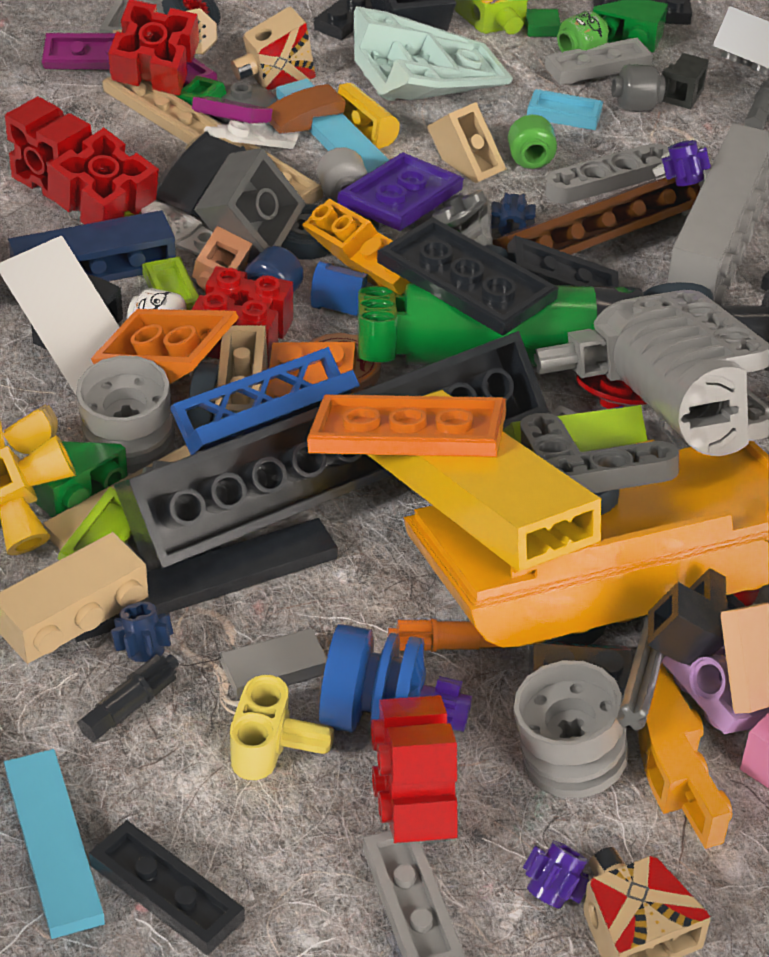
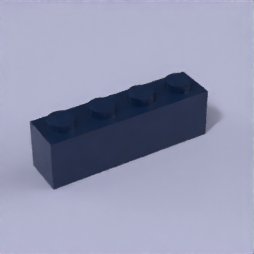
M162 210L8 238L10 258L52 239L63 236L85 273L108 282L143 275L142 264L176 257L175 236Z

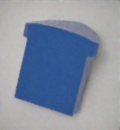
M319 261L312 280L311 307L317 309L324 307L358 316V291L366 287L368 274L334 266L329 262Z

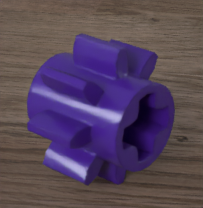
M696 140L682 141L669 146L670 156L662 158L666 179L675 177L677 186H688L701 182L705 179L703 170L711 169L707 148L702 147L698 149Z
M439 676L436 687L424 684L420 697L441 695L447 711V723H451L453 730L465 732L472 696L460 693L463 681Z
M553 840L546 851L538 846H534L523 866L526 870L525 875L532 878L527 886V890L539 900L558 909H562L564 903L569 898L580 904L586 894L587 883L590 881L588 878L589 874L583 871L588 860L578 851L559 841Z

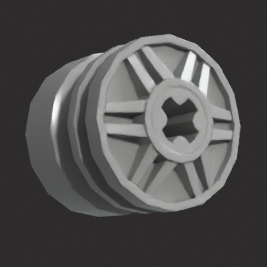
M119 355L103 359L84 372L78 380L76 389L84 442L117 443L126 448L128 473L137 472L153 463V460H159L170 453L174 446L175 428L173 425V414L170 409L172 403L170 384L165 371L155 362L139 356Z
M562 660L542 666L527 676L516 692L514 713L517 730L520 735L523 763L528 777L542 791L560 798L581 799L603 792L617 782L627 766L628 742L626 739V728L622 727L617 720L622 702V694L616 680L603 668L585 661Z

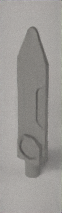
M488 198L487 202L477 213L461 224V233L483 246L493 245L491 236V208Z

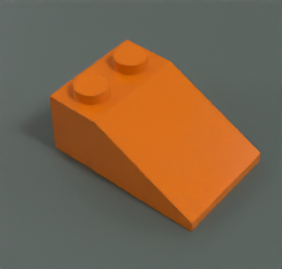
M136 309L93 355L91 360L93 364H96L103 359L119 355L139 356L151 360L161 367L166 373L169 384L197 367L237 321L238 315L236 311Z

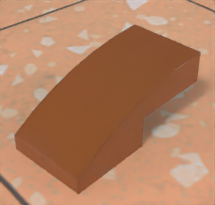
M329 84L306 88L283 97L267 107L273 109L271 121L268 122L279 134L311 130L313 117L344 114L346 100Z

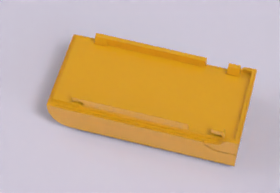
M749 441L747 446L737 452L723 456L702 454L692 447L680 449L679 474L676 478L661 483L619 489L617 504L611 511L601 515L600 542L520 572L433 505L414 509L415 515L403 517L408 536L474 627L486 641L499 647L533 645V643H542L548 639L572 633L580 634L592 628L616 622L624 623L636 617L648 615V611L677 582L690 588L709 568L726 577V595L744 590H757L769 584V455L754 441Z

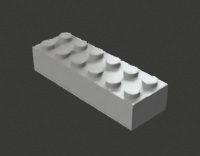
M732 123L673 246L667 283L685 282L703 285L711 290L716 304H724L727 286H732L737 264L740 265L744 257L746 243H750L755 223L760 221L764 202L769 200V131Z

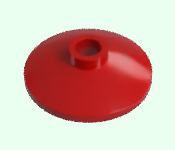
M578 374L576 375L578 384L592 395L600 398V405L607 409L619 406L625 407V405H647L624 381H610L604 374L581 378Z

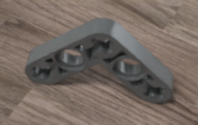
M536 413L524 417L520 422L522 445L592 493L666 482L676 478L679 474V450L674 444L669 442L651 441L580 452L561 419L557 416L547 413Z

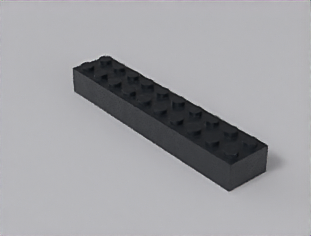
M519 331L350 394L424 396L443 390L452 397H503V399H506V416L503 430L512 422L521 421L528 415L549 412ZM319 407L116 483L114 488L142 561L146 564V571L167 567L393 474L367 454L308 453L307 438L319 410Z

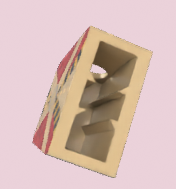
M291 6L245 32L243 39L246 55L231 61L233 73L239 81L253 76L262 87L268 90L306 78L310 80L316 77L307 23Z
M614 847L604 848L591 857L589 867L595 877L587 883L583 910L601 957H682L703 948L711 917L658 858L648 856L626 865Z

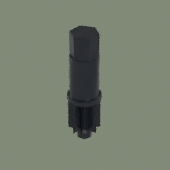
M156 654L135 672L130 673L126 678L127 680L99 701L94 709L77 722L82 734L90 741L95 742L108 730L119 725L144 703L152 701L159 692L177 679L175 676L177 671L174 669L179 666L178 660L171 654L166 658L164 655L160 657Z

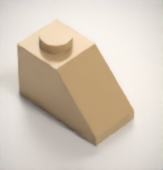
M477 102L449 113L427 126L442 160L474 183H478L506 170V166Z

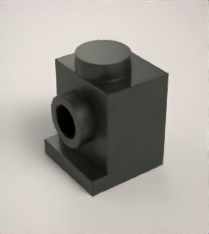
M682 53L675 65L670 64L668 68L665 67L662 71V75L665 78V93L662 102L691 110L704 90L709 59Z

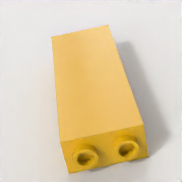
M443 390L424 395L452 397ZM503 431L497 457L368 455L518 572L601 541V498Z

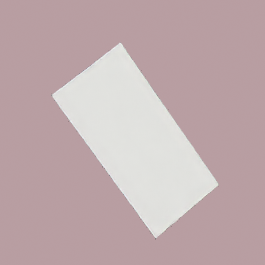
M59 236L0 262V274L76 394L78 380L89 367L94 365L91 358L119 329V325L63 236Z

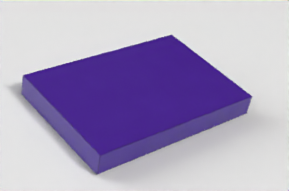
M402 152L339 191L337 203L395 230L402 231L461 191L464 178Z

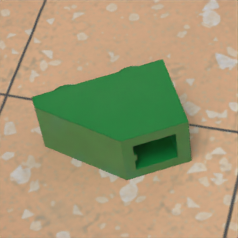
M621 0L595 6L593 12L604 19L608 25L607 43L638 38L650 52L654 53L664 33L668 4L651 0Z
M62 441L71 459L76 476L33 486L38 498L35 503L53 518L128 477L126 448L117 443Z

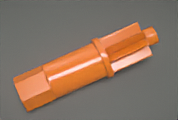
M437 619L398 620L397 628H388V635L390 633L399 634V651H405L410 636L424 638V651L436 652L437 650L503 648L486 641L471 621H437Z

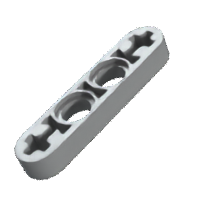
M652 143L556 169L547 175L545 195L552 202L566 204L665 176V174L655 176L652 169L663 162L662 156L669 152L668 147Z

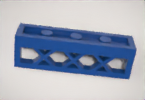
M329 347L174 403L170 409L190 454L193 455L319 407L326 394L350 395L360 384L353 370L340 373ZM321 361L328 379L316 384L303 380L307 367ZM299 370L297 376L289 374L293 371ZM274 378L293 385L289 394L276 399L264 394L269 380ZM260 384V387H259V390H258V391L255 390V389L250 388V387H253V386H255V385ZM236 392L254 399L252 408L234 413L225 409L230 395ZM222 398L219 405L212 403V401ZM200 407L216 414L212 423L194 430L186 411Z

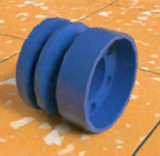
M338 624L332 637L324 670L319 706L320 724L331 726L336 730L353 733L359 725L363 711L371 713V720L380 719L379 699L420 697L426 679V666L423 656L424 638L410 636L403 657H399V634L390 633L382 652L376 653L374 652L372 629Z

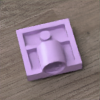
M725 646L720 648L713 656L698 658L691 665L677 662L668 656H665L662 660L664 665L673 674V680L676 685L694 698L704 710L706 720L724 734L753 729L769 712L768 707L752 713L735 714L732 705Z

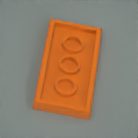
M326 394L322 399L307 438L308 453L497 457L506 416V399H503V397Z

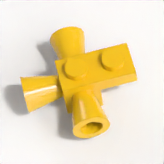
M0 420V520L7 554L20 555L42 546L50 539V534L29 506L30 503L38 500L33 486L76 476V472L57 434L21 460L8 446L5 447Z

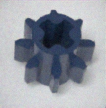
M506 192L500 203L493 201L491 204V229L498 228L499 233L503 236L535 224L536 204L528 205L525 194H508Z
M150 602L130 604L121 610L120 618L114 619L116 628L112 629L111 633L115 650L122 651L126 649L128 658L135 662H147L156 654L161 656L165 651V646L171 645L170 635L174 633L170 614L163 613L158 615L157 607Z

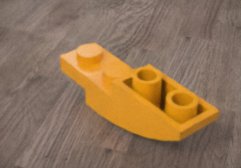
M328 199L324 204L316 207L312 215L302 224L311 236L346 266L354 271L368 274L367 281L372 285L386 287L401 295L405 291L406 285L411 283L377 263L378 250L393 242V240L378 233L369 220L337 202Z
M661 662L645 727L638 730L639 749L644 771L663 814L682 809L704 848H710L724 843L729 820L732 818L731 803L726 793L718 790L708 774L707 763L703 755L697 751L700 738L703 736V724L700 715L695 709H690L681 694V689L673 680V674L668 673Z

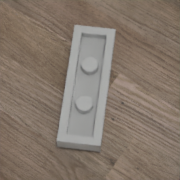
M638 38L606 43L590 50L575 49L546 55L545 68L559 85L573 84L576 81L603 78L607 75L620 73L623 66L628 64L651 65L653 54Z
M391 830L364 836L363 851L402 957H466L421 842L394 843Z

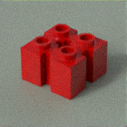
M128 0L121 18L122 32L116 31L108 52L111 80L138 87L140 82L145 80L152 82V90L180 96L188 74L187 62L192 63L199 44L198 14L170 8L167 15L158 13L157 5Z
M37 96L4 114L7 140L14 143V150L9 152L12 178L31 189L39 185L42 187L43 196L49 198L47 196L48 163L70 149L77 154L80 153L82 141L90 137L92 131L91 124L71 113L64 115L58 106Z
M103 127L82 141L80 153L77 154L70 149L48 163L47 196L69 213L71 211H80V222L83 224L122 218L127 211L137 215L141 212L142 208L156 201L159 169L137 152L132 156H128L125 153L126 144Z
M216 266L205 285L206 295H199L191 310L236 311L238 319L232 326H265L267 369H269L273 342H278V338L284 339L293 321V281L263 275L255 281L247 279V272ZM222 338L206 355L207 357L220 359Z
M441 695L379 699L380 719L371 720V740L373 751H377L378 766H372V786L374 797H378L380 823H389L394 843L458 838V806L455 794V781H457V741L451 723H447V711Z

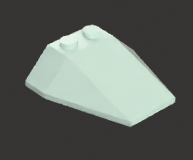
M357 6L355 8L354 59L364 72V76L369 79L377 90V94L386 100L394 101L396 98L416 100L511 84L513 77L485 43L389 12Z

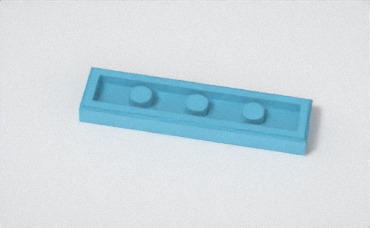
M55 749L4 761L7 780L51 939L105 925L103 909Z

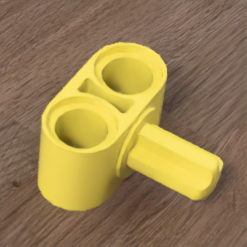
M273 675L254 677L247 682L243 689L230 726L232 769L239 777L246 780L263 779L273 772L279 754H281L284 747L320 754L330 752L334 739V729L327 725L291 719L289 689L286 683Z

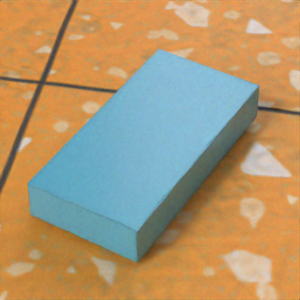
M536 89L528 105L527 115H540L550 123L596 130L602 113L603 101Z

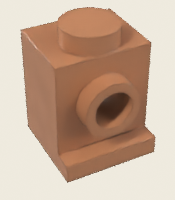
M217 226L195 260L192 277L197 279L198 286L205 291V285L216 266L244 271L248 263L252 243Z

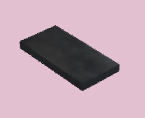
M433 217L381 248L377 253V263L430 292L435 297L502 336L553 303L558 296V287Z

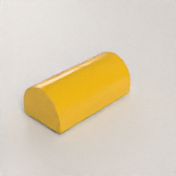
M345 83L339 85L338 93L346 100L344 115L378 149L390 145L396 139L400 130L398 119L355 84Z
M44 404L6 428L3 435L14 450L23 454H30L56 435L58 420L50 405Z

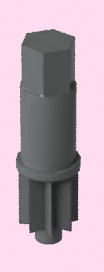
M769 77L767 81L762 82L755 94V100L745 119V126L763 130L769 120Z

